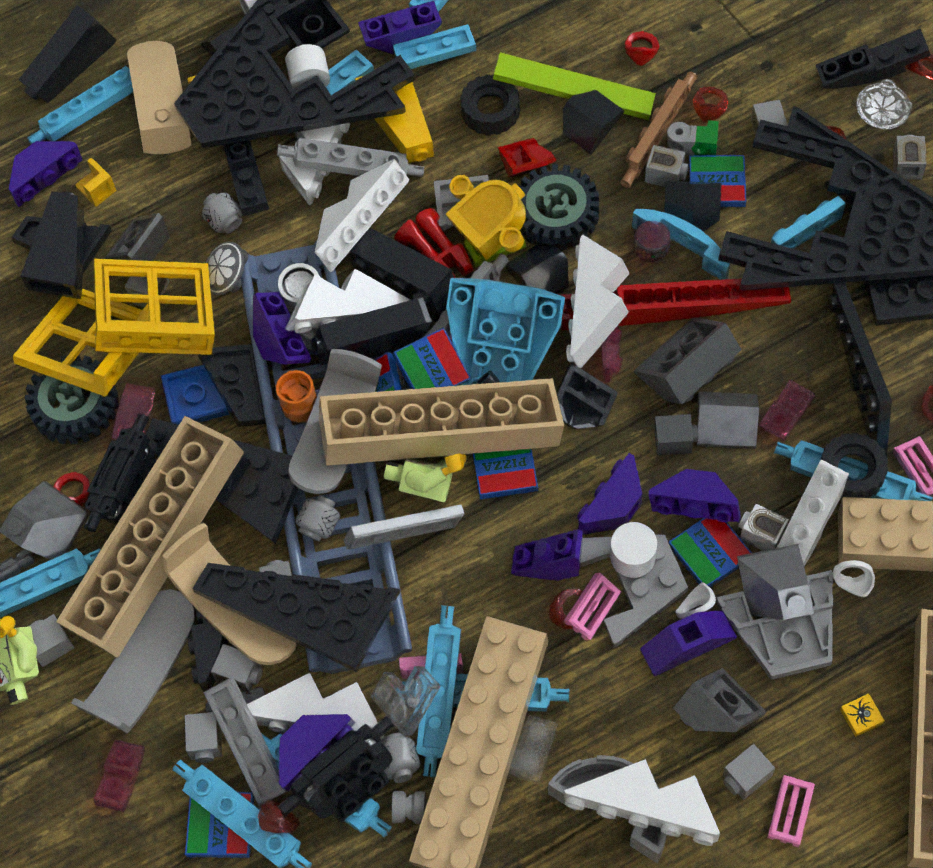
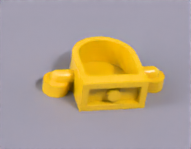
M455 176L451 180L449 188L454 197L460 201L446 213L453 226L486 261L501 247L508 252L520 250L524 244V237L520 230L526 217L525 206L521 201L526 196L523 190L516 183L511 186L501 180L485 181L474 188L467 176Z

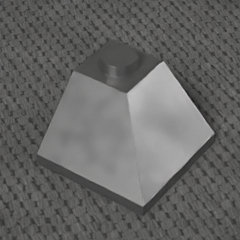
M43 481L12 507L0 532L21 548L52 560L69 551L90 512L48 482Z
M798 544L737 556L743 590L751 616L784 620L814 614L809 584Z
M723 668L694 682L673 707L680 715L681 720L695 731L737 732L766 713Z

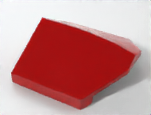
M534 138L498 147L508 177L523 174L556 161L552 152L539 145Z

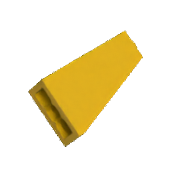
M411 82L395 92L405 105L406 112L375 118L398 151L406 154L408 163L421 162L427 158L434 157L433 142L413 83Z

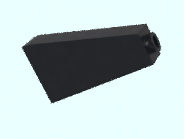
M77 5L18 80L26 86L24 92L37 101L40 97L46 103H49L111 48L117 40L93 16Z
M51 192L22 270L21 278L27 290L81 299L84 209L79 197L71 192Z
M416 298L320 325L314 338L311 340V347L313 353L318 356L320 365L328 364L331 349L348 350L369 358L380 357L387 352L393 354V352L423 338L432 321L423 298Z

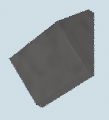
M155 213L134 218L104 259L153 261L170 238L163 216Z
M698 391L697 446L756 449L759 416L757 394Z

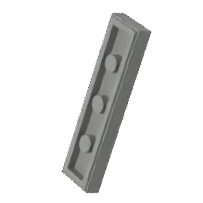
M460 504L352 526L344 538L346 548L350 550L451 529L457 526L465 513Z
M234 677L205 691L204 695L258 806L287 792V790L279 785V769Z

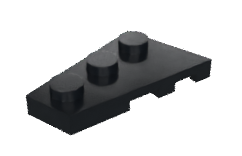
M26 216L11 237L13 242L30 250L42 218ZM84 222L83 273L112 232L110 225L88 226Z
M252 344L215 347L212 350V355L197 354L237 426L266 424Z

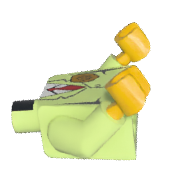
M460 453L445 457V461L441 460L436 464L416 459H406L404 465L387 461L384 479L400 482L399 491L445 502L452 474L463 469L466 455Z
M4 616L0 619V691L6 690L10 705H14L28 700L24 683L38 676L37 646L33 640L31 626L14 628V618Z

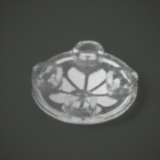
M884 79L880 83L870 84L859 93L856 103L861 118L869 125L879 129H893L901 126L908 119L912 109V103L907 95L900 88L896 87L895 82L890 79Z

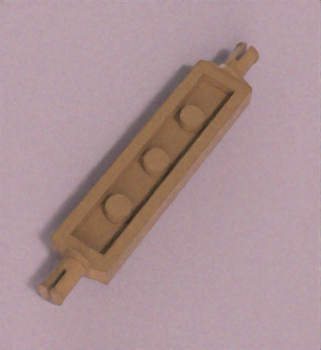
M687 72L683 81L678 79L673 88L669 87L667 89L661 108L657 107L654 110L650 126L643 128L638 139V145L636 148L632 147L626 157L628 168L620 183L622 186L630 188L635 178L638 179L648 163L653 145H659L668 127L672 124L686 101L692 85L697 80L695 73Z

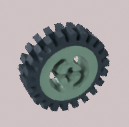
M552 164V171H547L546 166L540 167V174H537L534 169L529 172L530 179L524 176L521 180V186L518 185L526 195L521 199L525 206L526 217L520 232L523 237L527 235L529 243L533 244L537 240L538 246H544L547 243L549 247H555V244H560L561 250H566L567 243L571 242L572 247L578 245V239L582 235L588 237V232L591 234L594 232L595 224H598L599 194L596 191L595 183H590V177L586 173L581 177V170L576 167L573 173H571L570 165L565 164L563 171H558V164ZM569 200H571L575 205H569ZM538 209H543V210H544V215H542V214L538 211Z
M67 355L60 356L61 362L65 360ZM78 355L70 366L93 374L101 363L97 360L92 362L89 356H84L82 361ZM33 374L30 379L34 385L27 384L26 391L29 395H25V402L28 414L43 436L46 434L47 438L53 442L57 438L59 444H66L67 439H69L72 445L78 444L77 437H82L84 442L90 441L88 434L93 432L95 437L101 434L99 427L102 426L107 429L110 426L108 418L114 420L116 416L114 409H118L119 406L116 399L119 396L115 385L106 397L90 391L87 401L84 392L88 390L41 374L40 377ZM56 399L60 403L58 408H54Z

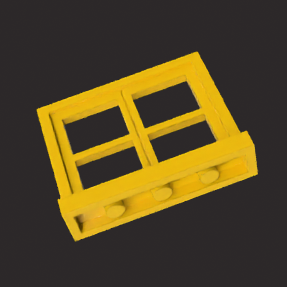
M94 259L95 351L212 355L215 331L208 263ZM109 276L146 277L148 295L110 293ZM157 278L194 279L196 297L158 295ZM110 302L148 303L149 321L111 320ZM159 303L196 305L198 323L160 322Z
M82 289L81 299L61 297L15 352L13 360L14 364L106 397L139 353L108 352V355L93 374L70 366L86 345L95 348L96 321L87 332L62 324L77 304L95 310V293ZM110 302L111 316L128 321H149L148 304L142 310L122 302ZM53 333L78 342L62 363L37 354Z

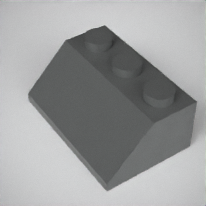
M694 317L640 364L634 372L665 401L682 405L690 401L699 388L711 382L714 375L722 367L729 365L742 349L726 323Z

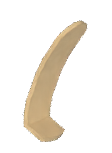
M148 41L132 46L127 52L143 153L169 154L192 146L189 127L174 105L175 101L183 93L174 47L172 44L163 41Z
M205 523L188 531L163 554L164 572L172 583L208 622L247 658L258 664L273 665L286 660L295 651L296 642L194 593L193 587L207 563L229 565L209 541L208 526Z

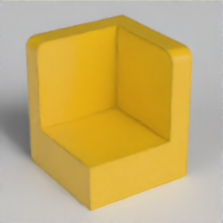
M90 158L87 160L91 173L76 183V188L97 207L117 190L111 176L94 159Z

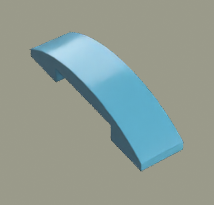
M635 209L633 212L632 228L654 241L661 233L703 257V270L720 280L728 279L730 263L718 260L721 248L702 230L674 215L656 210Z

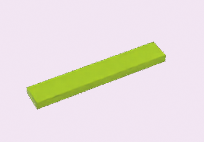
M501 52L493 79L566 99H570L573 95L597 90L625 111L623 114L645 120L650 118L656 94Z

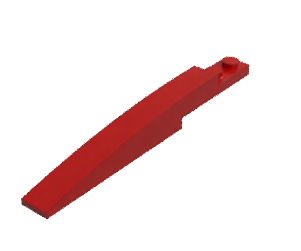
M742 278L619 285L613 293L622 298L629 312L618 324V326L706 317L790 304L789 287L742 291L739 290ZM558 294L565 297L561 330H569V320L573 319L574 313L571 306L572 294Z

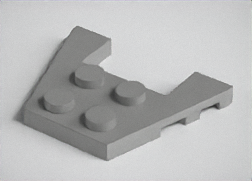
M655 535L657 538L656 560L653 568L646 575L630 578L616 571L631 610L608 617L603 621L613 648L619 646L630 634L642 628L649 619L656 614H660L688 592L687 583L665 535ZM612 537L583 538L580 568L610 558Z
M832 570L807 576L814 614L784 620L766 617L753 620L744 591L717 597V606L724 612L729 623L771 680L831 666L833 643Z

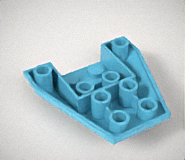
M450 278L446 309L452 342L471 377L469 381L461 385L475 384L482 375L490 370L497 376L500 382L533 380L561 326L565 297L540 288L487 279Z

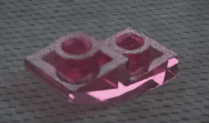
M619 324L602 343V374L604 381L609 383L613 373L618 374L623 363V358L620 357L619 345L623 331L619 330Z
M789 380L777 401H774L767 411L759 427L785 441L812 403L815 393Z
M126 383L118 408L112 439L117 440L121 429L132 428L138 413L150 417L155 394L154 388Z
M119 740L114 741L104 764L105 774L93 798L95 805L125 812L140 771L145 752L144 746Z

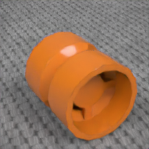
M288 371L278 379L276 384V393L282 412L286 418L293 422H306L317 398L313 380L304 371Z

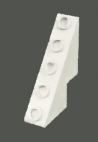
M350 123L295 132V136L297 139L304 138L341 144V137L343 133L348 132ZM279 156L282 171L308 205H311L314 198L319 197L322 189V180L324 176L329 175L330 171L296 167L293 158Z
M395 159L352 179L347 199L324 209L315 253L330 272L337 267L409 182V178Z
M584 235L580 237V244L576 245L575 249L578 268L574 269L573 272L576 290L575 294L571 296V306L574 313L573 319L569 320L571 344L567 345L566 350L568 361L574 362L579 368L583 367L629 313L622 298L613 293L630 274L623 259Z
M356 269L344 280L341 289L314 275L305 285L286 326V330L305 333L323 324L406 302L410 299Z
M822 459L777 548L798 544L804 567L821 539L827 521L842 497L849 473Z
M310 673L247 704L257 725L269 726V730L279 733H285L302 715L348 714L356 722L352 726L354 729L353 733L364 724L374 727L378 723L357 682L323 699Z
M646 759L564 790L565 805L572 809L584 810V807L597 810L599 816L615 819L616 816L629 819L628 822L634 826L647 828L648 825L659 827L661 832L666 835L679 837L680 834L693 837L694 842L706 846H712L713 843L718 841L720 836L719 829L695 775L658 789Z

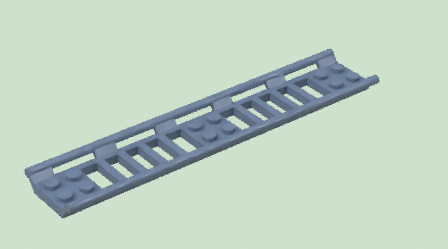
M317 241L310 246L255 257L248 254V260L245 263L241 277L270 450L283 453L279 429H282L284 431L287 453L292 456L306 423L292 425V421L286 418L282 412L279 400L273 399L267 361L263 360L253 339L254 289L252 281L257 283L258 293L279 292L278 279L282 271L292 264L304 263L315 268L320 278H322L321 270L324 267L326 281L339 288L336 269L330 272L315 253ZM307 349L309 354H314L312 350ZM271 361L275 387L278 379L288 371H304L310 375L311 379H317L325 376L328 364L320 365L319 363L282 371L280 363ZM320 389L315 390L317 396H318V393H319V390H320ZM375 462L348 464L344 473L351 472L354 489L322 495L334 501V507L353 503L358 504L360 515L339 519L331 536L346 533L352 526L371 523L365 496L367 492H369L374 522L386 520ZM298 488L284 523L292 575L320 578L318 566L368 556L369 570L326 579L340 580L341 583L354 585L373 583L374 587L384 589L381 574L385 572L387 587L400 589L391 541L350 550L343 546L315 552L313 539L302 534L306 558L302 557L293 506L297 507L299 513L306 497L305 492ZM401 590L392 607L395 624L391 626L388 614L359 668L392 662L402 654L412 651ZM305 647L310 672L321 671L335 674L351 670Z

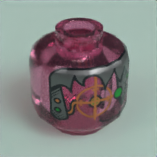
M647 221L639 225L634 233V251L636 255L646 262H658L665 258L670 250V232L668 228L658 221Z

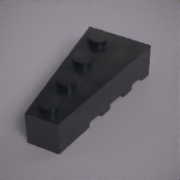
M369 228L349 251L352 259L351 264L356 270L363 274L365 273L367 276L410 300L423 298L429 316L433 321L437 322L441 313L446 310L450 278H454L450 268L372 228Z

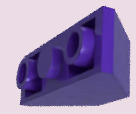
M431 1L358 22L366 46L394 54L393 45L431 35L442 24L435 2Z
M35 141L14 157L9 191L18 207L33 199L37 193L45 187L52 185L60 176L74 169L83 160L75 142Z
M280 292L255 293L253 295V339L263 360L280 364L309 363L311 357L300 334L296 333L295 330H286L291 315Z
M628 453L623 461L619 459L611 470L612 476L607 483L604 481L600 483L594 493L595 499L590 505L585 504L577 516L579 520L578 529L583 531V535L615 530L621 525L629 523L641 507L642 489L635 457L631 453Z
M685 469L652 487L648 493L653 512L665 515H684L690 518L715 519L720 522L740 523L741 520L738 499L715 472Z
M577 529L515 546L511 574L554 581L579 576L583 531Z
M723 611L697 612L667 626L643 645L640 651L655 677L737 639V636Z
M348 714L302 715L280 737L279 785L289 791L291 785L303 776L301 771L350 730L353 732L352 726L356 722Z

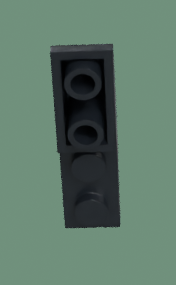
M918 29L871 49L865 44L818 63L816 68L824 89L845 88L876 82L906 72V65L931 56L921 29Z
M250 140L223 145L242 216L269 210Z
M196 609L199 624L191 626L192 637H188V647L190 654L195 655L196 665L191 666L194 684L199 683L203 692L211 689L215 683L211 670L222 645H227L228 640Z

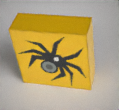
M869 694L840 708L855 737L882 725L885 721Z

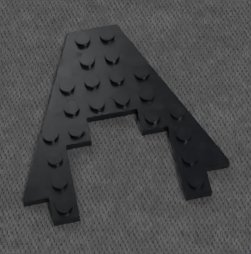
M257 0L175 101L174 105L201 147L208 148L403 114L406 112L405 105L395 92L413 82L415 74L401 55L332 95L318 76L294 89L270 54L291 43L289 35L279 22L317 0Z
M793 106L788 126L760 119L753 148L832 168L833 172L827 191L852 197L854 202L844 237L816 230L810 253L726 231L718 260L745 267L739 290H759L933 275V198L798 107Z

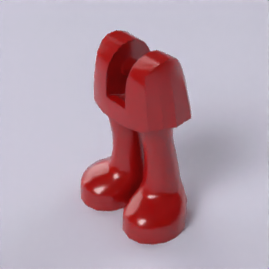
M434 208L419 212L416 215L415 223L411 219L408 220L395 234V241L407 247L413 246L420 254L448 268L454 266L463 276L474 271L463 245L460 243L454 245L439 226L440 216ZM420 230L427 233L442 250V253L438 254Z

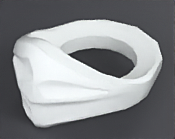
M857 560L844 561L833 569L832 575L836 584L851 594L866 597L874 587L875 575L873 569L865 562ZM856 567L862 569L864 574L852 578L844 576L840 572L846 568Z
M700 583L675 611L678 618L684 619L694 613L705 612L713 607L716 603L713 590L705 583Z

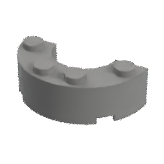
M597 755L595 758L585 760L579 759L565 766L548 783V794L565 804L564 790L634 763L622 758L606 755ZM648 825L647 828L634 826L630 846L658 863L665 847L667 835L662 833L659 827Z

